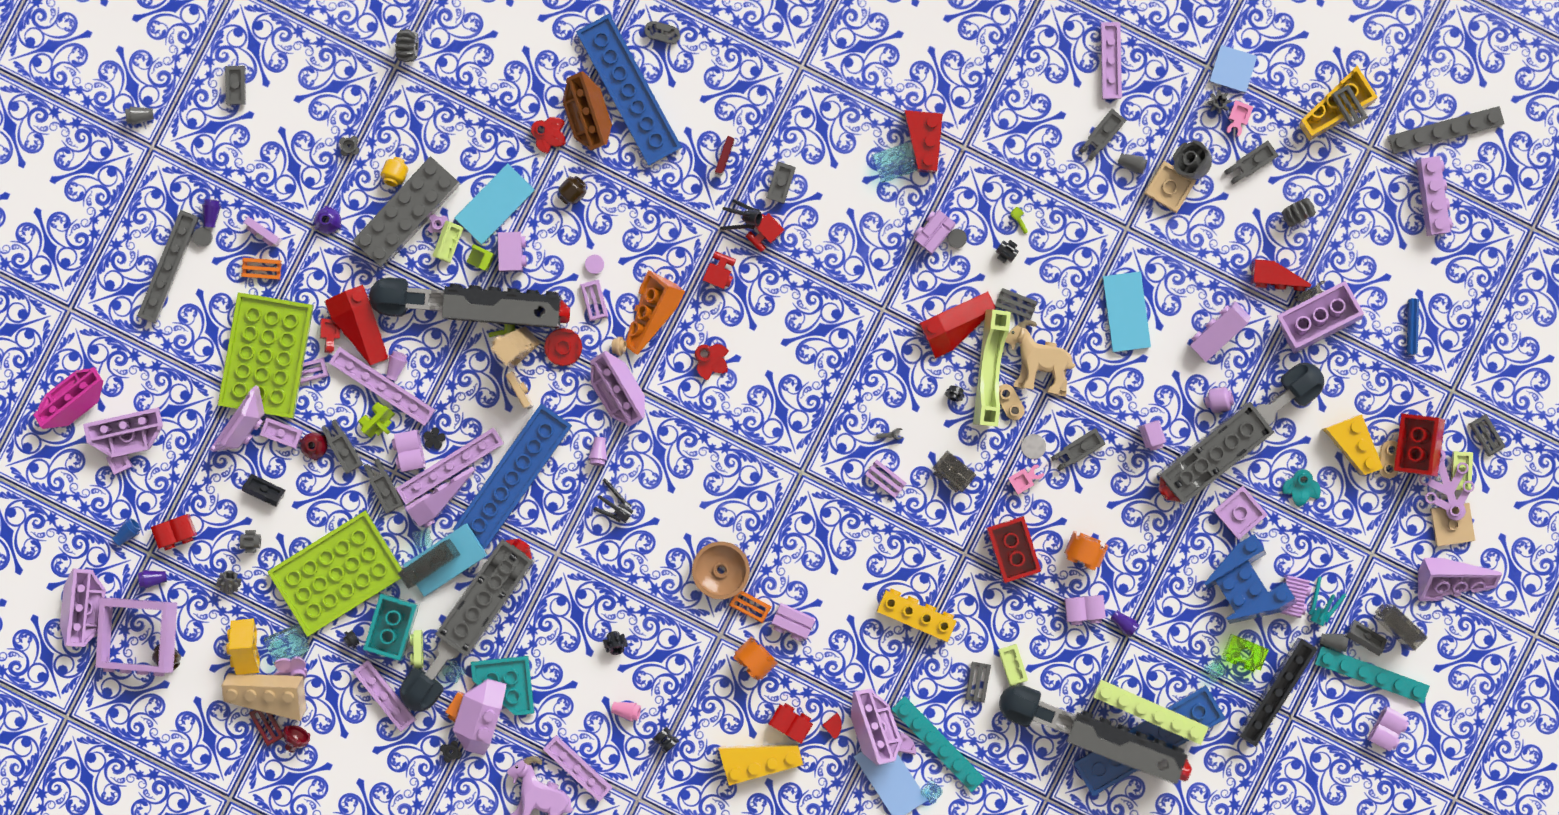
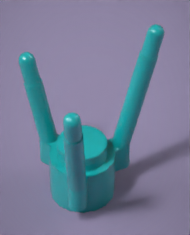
M1319 576L1312 606L1308 614L1312 615L1311 621L1324 626L1343 602L1346 594L1340 597L1329 612L1328 609L1335 598V594L1331 595L1324 609L1318 607L1316 610L1322 579Z

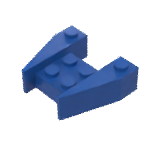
M1255 534L1238 543L1205 581L1208 589L1218 584L1235 613L1226 617L1229 624L1280 613L1297 603L1296 598L1285 582L1268 592L1251 566V563L1266 555L1265 549Z

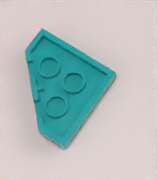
M529 656L471 662L472 679L477 685L487 679L506 684L502 705L514 715L535 713Z

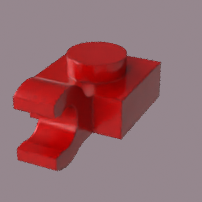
M321 318L320 339H325L324 353L334 352V339H340V328L331 319Z

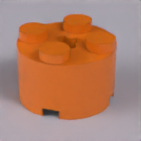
M1073 531L1064 553L1067 554L1066 559L1075 563L1079 560L1085 564V567L1095 570L1096 567L1100 568L1109 545L1105 543L1103 547L1100 544V540L1083 533L1077 536V531Z
M750 636L735 652L733 658L740 665L748 667L746 671L756 680H762L778 662L761 644L758 645L755 642L756 639Z

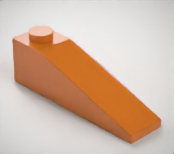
M648 270L639 289V294H641L639 305H635L634 311H637L635 320L630 324L626 339L627 348L638 355L677 309L685 293L682 288L674 282Z

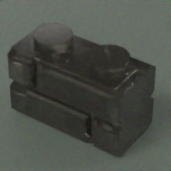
M948 450L932 467L935 470L933 474L941 481L943 478L949 482L948 487L955 493L958 490L962 493L976 477L972 470Z

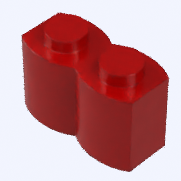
M185 514L151 527L158 549L164 548L165 551L176 547L175 543L182 541V544L194 541L193 537L197 536L190 514Z
M787 703L784 706L779 704L768 724L802 744L813 725L810 722L812 718L804 713H801V715L793 712L795 708Z

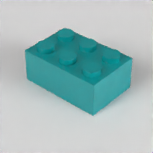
M384 593L380 594L363 650L399 661L403 660L420 604Z

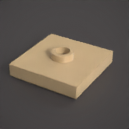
M1163 161L1143 194L1177 213L1197 180H1189L1182 177L1171 164Z
M512 371L506 374V378L523 408L529 409L533 407L527 395L529 391L524 382L520 383L518 377Z
M1464 503L1466 513L1460 520H1451L1447 516L1446 510L1441 507L1430 509L1437 547L1475 541L1469 503ZM1458 507L1452 509L1453 514L1460 512Z

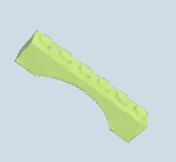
M986 310L973 418V424L998 427L1000 413L999 373L1003 348L1009 332L1011 312Z
M1102 679L1094 695V698L1200 745L1209 728Z

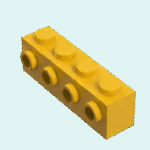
M892 588L890 591L885 590L876 610L877 612L941 640L949 641L957 622L953 619L954 615L943 611V614L936 612V607L926 604L925 607L919 605V600L910 596L905 599L900 596L901 592Z

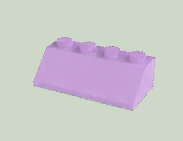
M1344 281L1277 315L1284 337L1295 354L1360 321L1363 318L1364 312L1347 282Z

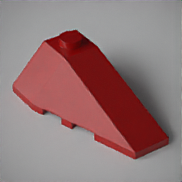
M363 285L346 290L324 301L331 320L338 325L343 334L353 343L357 351L370 366L389 359Z
M988 291L919 323L935 359L954 350L985 320L986 310L996 309Z

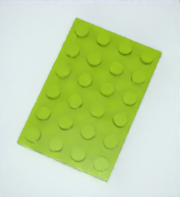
M238 292L218 406L238 409L250 390L258 386L265 414L294 419L314 305Z
M366 510L267 571L307 637L406 576Z

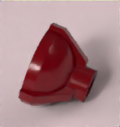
M312 432L305 435L303 439H300V448L304 456L314 459V461L324 456L328 448L327 437L320 433ZM311 442L315 443L314 449L309 448Z
M285 726L283 733L286 743L285 749L293 753L296 749L308 745L310 733L299 726Z

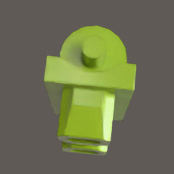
M377 402L371 409L376 415L372 419L365 415L358 421L362 427L360 430L370 438L375 434L379 436L383 431L388 435L390 430L387 427L392 423L390 419L395 415L387 406Z

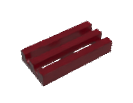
M727 136L715 169V174L722 176L735 142L733 137Z
M253 710L249 712L267 746L284 737V733L273 714L266 713L279 735L277 737L262 711ZM258 712L272 740H269L255 713Z

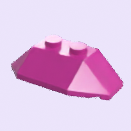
M96 368L76 370L45 394L38 411L34 413V417L42 429L69 426L99 402L104 381Z

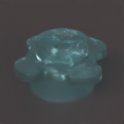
M425 528L423 531H414L412 533L415 548L421 549L424 546L430 547L433 545L430 529Z
M1217 658L1211 664L1204 666V671L1208 672L1211 681H1217L1219 677L1227 673L1226 668H1223L1221 665V660Z
M452 660L450 665L443 669L442 673L450 679L451 683H457L459 677L465 675L466 670L461 668L456 660Z
M932 780L928 781L927 786L921 790V795L925 796L931 804L936 803V799L943 794L942 788Z

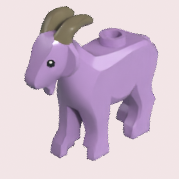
M526 757L508 769L507 774L513 778L514 784L519 777L522 778L521 799L517 809L510 815H531L534 808L548 813V815H563V813H571L574 808H571V798L563 790L558 789V784L548 781V784L538 781L531 763L534 762L542 765V760L539 757Z

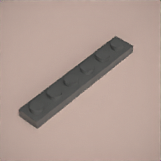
M1500 106L1392 134L1388 136L1392 154H1397L1502 126L1505 123Z
M180 210L138 312V317L155 324L157 323L200 217Z

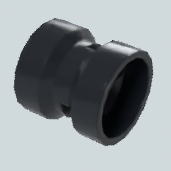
M667 726L653 738V741L661 746V750L664 753L668 752L679 742L675 736L670 734Z

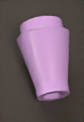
M393 351L392 355L389 356L386 375L388 379L397 381L398 376L408 362L406 360L407 355Z
M594 437V443L588 458L591 465L605 466V461H607L606 438Z

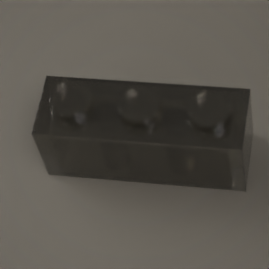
M448 539L401 570L398 575L407 588L410 589L461 554L452 541Z

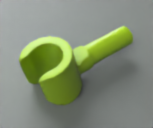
M1015 207L1011 211V216L1019 223L1025 234L1028 230L1020 218L1024 212L1019 207Z
M504 324V330L490 332L488 336L506 335L515 331V325Z

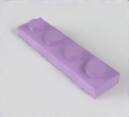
M1101 22L1102 100L1122 99L1120 22Z
M367 660L353 671L400 732L417 720L370 660Z
M557 735L543 749L599 802L613 788Z

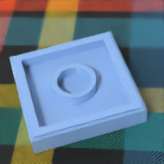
M1220 45L1209 82L1246 93L1257 56Z

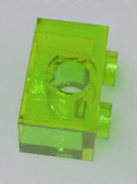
M1230 634L1222 655L1227 657L1225 661L1235 665L1237 662L1245 664L1244 669L1254 672L1255 669L1261 671L1269 649ZM1243 649H1248L1249 651L1247 659H1242L1240 656Z

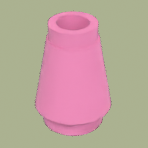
M614 702L611 713L632 722L633 720L638 721L641 706L637 705V703Z

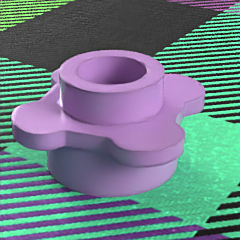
M432 214L429 217L431 222L428 231L441 234L444 223L448 221V218Z

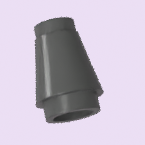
M130 106V108L125 109L127 124L136 125L154 119L153 108Z
M1121 153L1118 164L1138 175V173H1144L1148 160L1144 159V156Z
M1322 633L1320 645L1340 653L1341 651L1346 652L1349 638L1344 636L1345 634Z

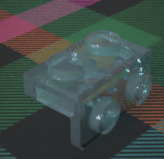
M908 142L872 155L881 183L911 174L917 170Z
M300 624L264 638V643L272 656L274 665L278 659L302 656L309 651V641Z

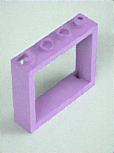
M100 598L95 667L103 668V672H115V669H120V673H131L133 670L137 671L138 675H148V672H154V676H165V673L173 672L177 603ZM113 607L162 610L158 666L109 662Z

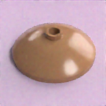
M722 541L710 543L697 553L693 561L692 576L696 586L703 594L714 599H728L737 595L743 590L749 579L750 567L748 559L744 552L732 543ZM718 567H724L725 572L723 574L718 573Z

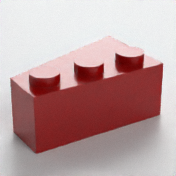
M904 110L917 172L937 173L943 114Z

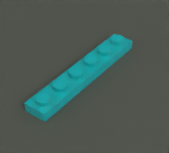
M1320 646L1314 662L1318 666L1423 704L1430 685Z
M905 695L891 708L971 792L985 780L975 767Z

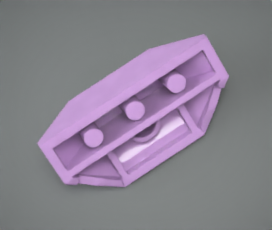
M607 351L590 360L591 385L610 417L625 423L629 427L645 417V395L626 363Z
M258 386L253 387L211 446L210 450L212 452L236 449L250 442L253 437L251 435L254 429L258 430L263 423L261 418L265 414Z
M157 407L85 423L83 427L87 443L113 458L149 450L160 433L163 423L160 409Z
M72 568L64 584L60 628L65 646L85 647L98 633L100 598H105L106 589L93 570Z
M487 679L464 693L453 732L465 751L485 755L490 746L501 712L506 689L505 683Z
M872 689L855 691L852 698L851 720L862 753L876 765L894 762L902 740L890 705L876 695Z

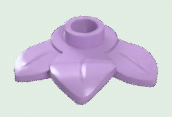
M294 657L292 660L281 658L275 661V667L278 671L273 675L303 676V680H305L307 676L306 662L301 657Z

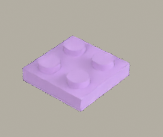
M1244 486L1238 488L1213 510L1238 540L1268 515Z

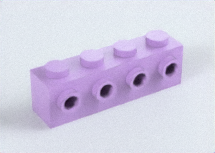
M1440 156L1421 158L1416 161L1426 235L1433 236L1449 233L1453 224L1451 217L1448 216L1450 202L1445 195L1447 182L1446 179H1443L1442 174L1444 172V162L1440 160Z

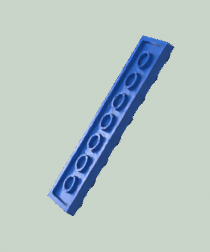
M610 13L577 30L576 33L648 166L682 149Z
M540 404L456 523L453 530L455 531L467 523L483 549L486 550L573 425L543 404Z
M1206 685L1167 707V709L1209 728L1226 719ZM1146 720L1129 730L1133 734H1136V731L1148 735L1147 739L1154 741L1155 738L1162 740L1170 748L1173 745L1179 747L1189 741ZM1090 752L1073 762L1093 797L1138 771V769L1094 752Z

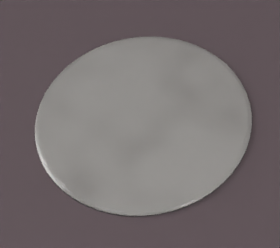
M1037 434L1028 435L1022 441V452L1030 459L1040 458L1046 451V442Z

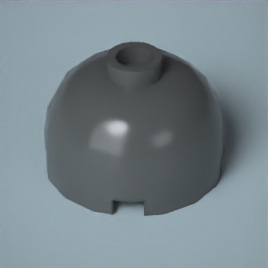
M1191 140L1193 142L1188 144L1185 142L1177 148L1173 155V167L1182 177L1195 180L1204 177L1212 167V155L1202 142Z

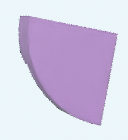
M900 732L902 743L898 752L916 755V747L913 740L907 734Z

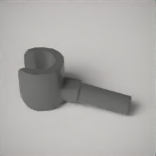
M896 428L889 433L876 434L877 439L893 437L899 440L903 437H897L896 431L903 429Z

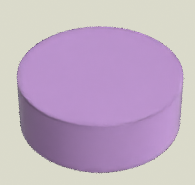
M590 255L585 261L587 271L592 274H598L604 269V260L599 255Z

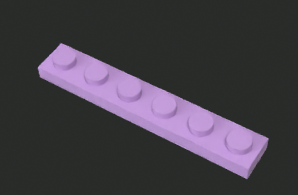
M341 347L337 349L329 361L331 365L424 426L427 425L436 411Z
M493 427L403 483L396 490L405 505L497 449L504 442Z

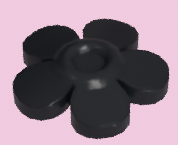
M433 427L431 432L426 431L424 438L428 440L425 442V446L431 448L434 444L435 449H440L442 447L440 441L446 439L445 434H439L440 430L437 427Z

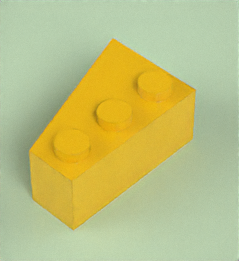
M1362 414L1322 429L1360 475H1367L1383 469Z

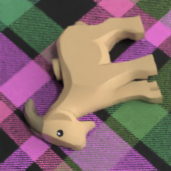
M1032 320L1020 322L1009 331L1005 343L1011 345L1012 350H1014L1016 343H1020L1021 371L1013 387L1034 390L1037 371L1051 372L1054 381L1047 389V393L1066 397V369L1070 370L1075 367L1071 354L1063 348H1058L1056 343L1046 342L1045 345L1036 343L1026 329V326L1036 327L1037 323Z

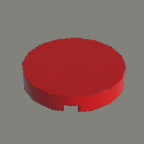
M566 328L556 329L551 332L544 344L547 358L559 366H570L575 363L581 356L583 349L582 341L578 334Z

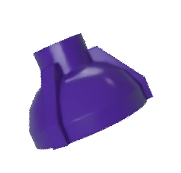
M329 206L320 209L315 215L314 228L321 233L332 234L342 227L340 214ZM325 216L329 217V221L327 223L323 222V218Z

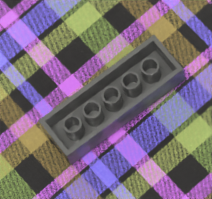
M430 156L353 239V242L380 267L384 268L461 183Z

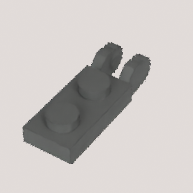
M1111 109L1087 138L1088 140L1079 151L1083 153L1088 149L1091 142L1095 144L1097 148L1088 158L1092 161L1127 120L1114 109Z
M1267 140L1237 160L1234 165L1224 172L1227 175L1232 173L1237 167L1240 168L1242 174L1234 177L1231 181L1232 184H1235L1279 155Z
M334 419L332 425L338 432V435L332 437L326 425L321 428L345 473L349 474L364 464L345 431L342 430L337 420Z
M1094 428L1050 458L1054 461L1066 453L1070 460L1061 463L1057 467L1061 471L1104 446L1105 442L1097 429Z
M377 458L374 461L381 474L374 476L372 468L368 464L364 465V468L385 513L388 514L404 504L388 472L385 471L380 459Z

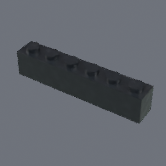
M1302 638L1296 639L1236 734L1237 736L1255 747L1258 745L1318 650L1316 647Z

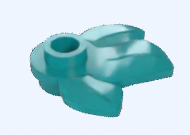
M1300 469L1294 474L1293 478L1285 481L1282 493L1292 494L1294 503L1300 507L1309 500V497L1319 499L1321 490L1319 483L1313 480L1311 472L1306 469ZM1301 477H1307L1306 481H1300Z

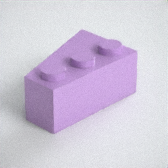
M1236 301L1230 306L1226 305L1219 312L1220 316L1216 320L1212 318L1205 325L1207 328L1202 333L1198 331L1191 338L1193 342L1190 346L1205 362L1249 323L1251 316Z

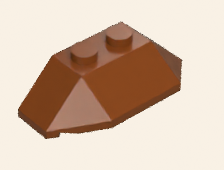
M584 71L566 79L567 85L564 91L563 105L574 138L590 151L607 145L612 123L601 89Z

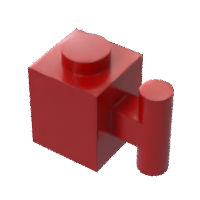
M769 213L766 216L762 214L760 225L755 226L759 234L755 236L750 231L745 237L760 252H763L766 247L762 241L766 239L772 244L784 232V229Z
M715 251L712 258L719 260L718 265L709 263L703 282L724 290L725 287H730L733 277L730 276L731 271L725 269V266L728 264L734 267L736 259Z

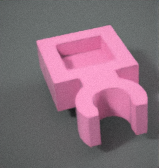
M1235 100L1228 117L1233 122L1227 127L1226 132L1230 133L1231 128L1234 127L1237 129L1236 136H1240L1242 133L1241 124L1247 125L1253 106Z
M1038 464L1033 465L1028 473L1024 468L1008 478L1017 495L1034 485L1033 479H1040L1044 476L1043 473L1040 475L1034 474V470L1039 467Z

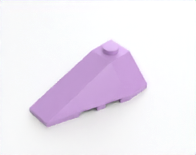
M472 466L452 478L449 483L437 487L433 493L426 494L406 506L405 509L417 525L427 528L434 524V519L440 515L476 471V468Z
M1424 558L1418 570V600L1439 601L1443 600V596L1453 594L1454 597L1461 596L1462 592L1470 590L1475 593L1497 587L1502 573L1445 558Z

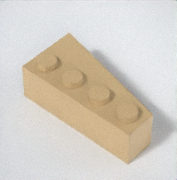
M525 326L503 337L499 335L493 340L491 349L506 366L513 369L541 342Z
M228 673L222 683L224 702L301 721L305 714L306 699L303 676L236 675V673Z

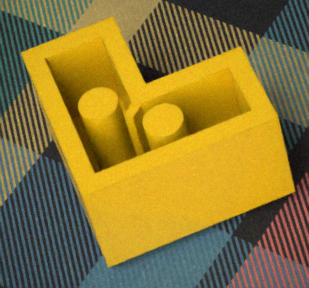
M254 619L231 621L230 629H227L229 643H226L227 655H230L231 668L234 667L236 675L259 673L258 631Z

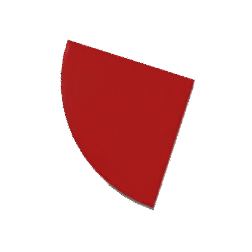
M835 713L822 724L834 739L839 736L842 728L841 718L838 713Z

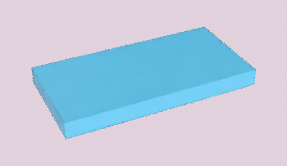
M507 163L461 210L455 219L483 245L536 190Z
M1141 271L1103 276L1112 352L1150 348L1151 343Z
M466 523L405 563L404 567L425 597L488 555Z

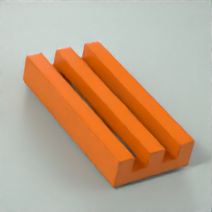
M242 259L241 277L281 279V260ZM247 262L277 264V268L247 266ZM247 270L277 272V275L247 273Z
M744 591L735 595L729 604L734 609L761 623L764 622L772 607ZM741 594L746 598L760 604L761 606L765 607L766 610L763 611L760 608L744 601L743 599L739 598L738 595ZM738 601L763 616L760 618L734 603Z

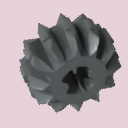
M405 29L397 33L395 52L399 61L414 62L419 53V35L416 31Z
M1309 198L1302 199L1284 208L1282 211L1283 219L1288 226H1295L1313 217L1316 213L1315 207Z

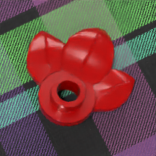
M549 117L545 121L538 120L532 124L531 134L536 138V146L541 152L547 154L551 146L559 147L566 144L565 136L560 131L565 124L564 120L557 117ZM539 126L543 127V133L538 132Z
M703 344L696 348L697 371L703 379L709 380L712 372L726 373L728 371L727 363L723 357L729 350L721 344L713 346ZM704 350L708 352L706 358L701 357V352Z

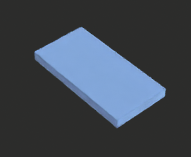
M862 751L853 756L891 815H906L928 800L898 753L894 762L876 765Z

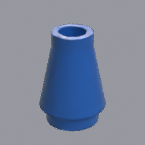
M132 518L125 520L112 539L118 546H121L123 543L139 535L141 527Z

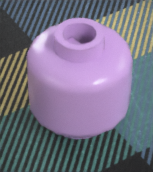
M1226 387L1210 389L1208 396L1205 397L1206 407L1210 408L1213 413L1230 411L1231 406L1234 405L1232 391Z

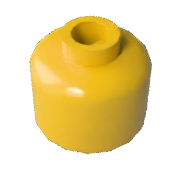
M394 157V159H387L381 171V177L385 184L397 187L404 183L409 169L403 159Z

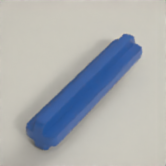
M1410 298L1408 299L1407 354L1416 355L1418 353L1419 299Z

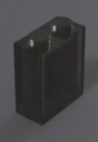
M1382 604L1376 609V615L1373 618L1407 650L1415 651L1428 638L1395 605Z

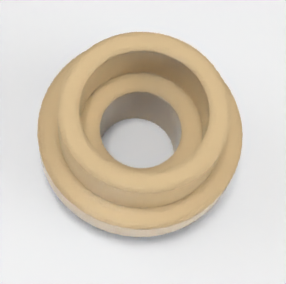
M617 337L612 340V353L622 356L623 352H626L627 343L623 337Z

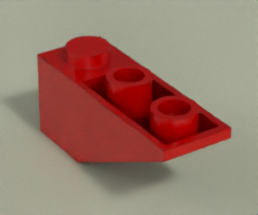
M1257 259L1252 261L1251 284H1256V288H1267V285H1273L1275 289L1286 290V287H1294V291H1305V288L1311 287L1309 282L1275 261Z

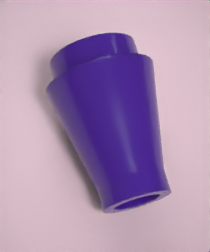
M204 199V204H202L204 227L215 228L221 208L219 200Z
M143 570V572H138L140 588L145 587L146 589L167 582L166 571Z
M1118 610L1110 618L1125 636L1131 637L1140 626L1136 623L1137 620Z

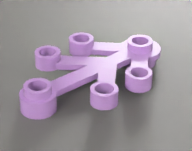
M1441 449L1442 457L1439 463V473L1443 484L1431 479L1428 475H1421L1419 481L1422 485H1428L1447 495L1449 501L1448 503L1437 498L1435 493L1429 492L1425 496L1427 503L1435 504L1445 509L1447 516L1451 520H1460L1466 513L1464 503L1475 486L1472 481H1465L1463 483V491L1456 500L1454 492L1464 474L1468 472L1469 467L1464 462L1457 465V472L1450 482L1444 463L1446 453ZM1461 465H1465L1467 469L1466 471L1461 472L1459 470V467ZM1427 476L1429 478V481L1427 483H1423L1421 480L1422 477ZM1467 483L1472 484L1471 490L1465 489ZM1431 494L1435 496V500L1432 502L1427 499ZM1454 507L1459 508L1460 512L1458 514L1452 513Z

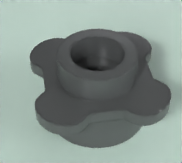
M356 136L351 138L342 137L339 140L343 156L348 154L357 155L360 152Z

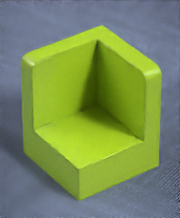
M473 244V249L467 259V263L487 272L495 254Z

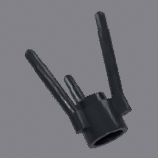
M735 199L732 200L733 203L747 210L743 212L727 207L722 208L724 211L742 215V220L746 224L722 226L720 230L746 228L754 230L755 226H759L762 221V213L759 209L752 208Z
M604 478L603 482L622 504H619L617 507L606 498L598 495V499L615 511L612 514L597 507H594V510L618 522L626 523L633 513V510L630 508L632 505L626 502L611 483Z

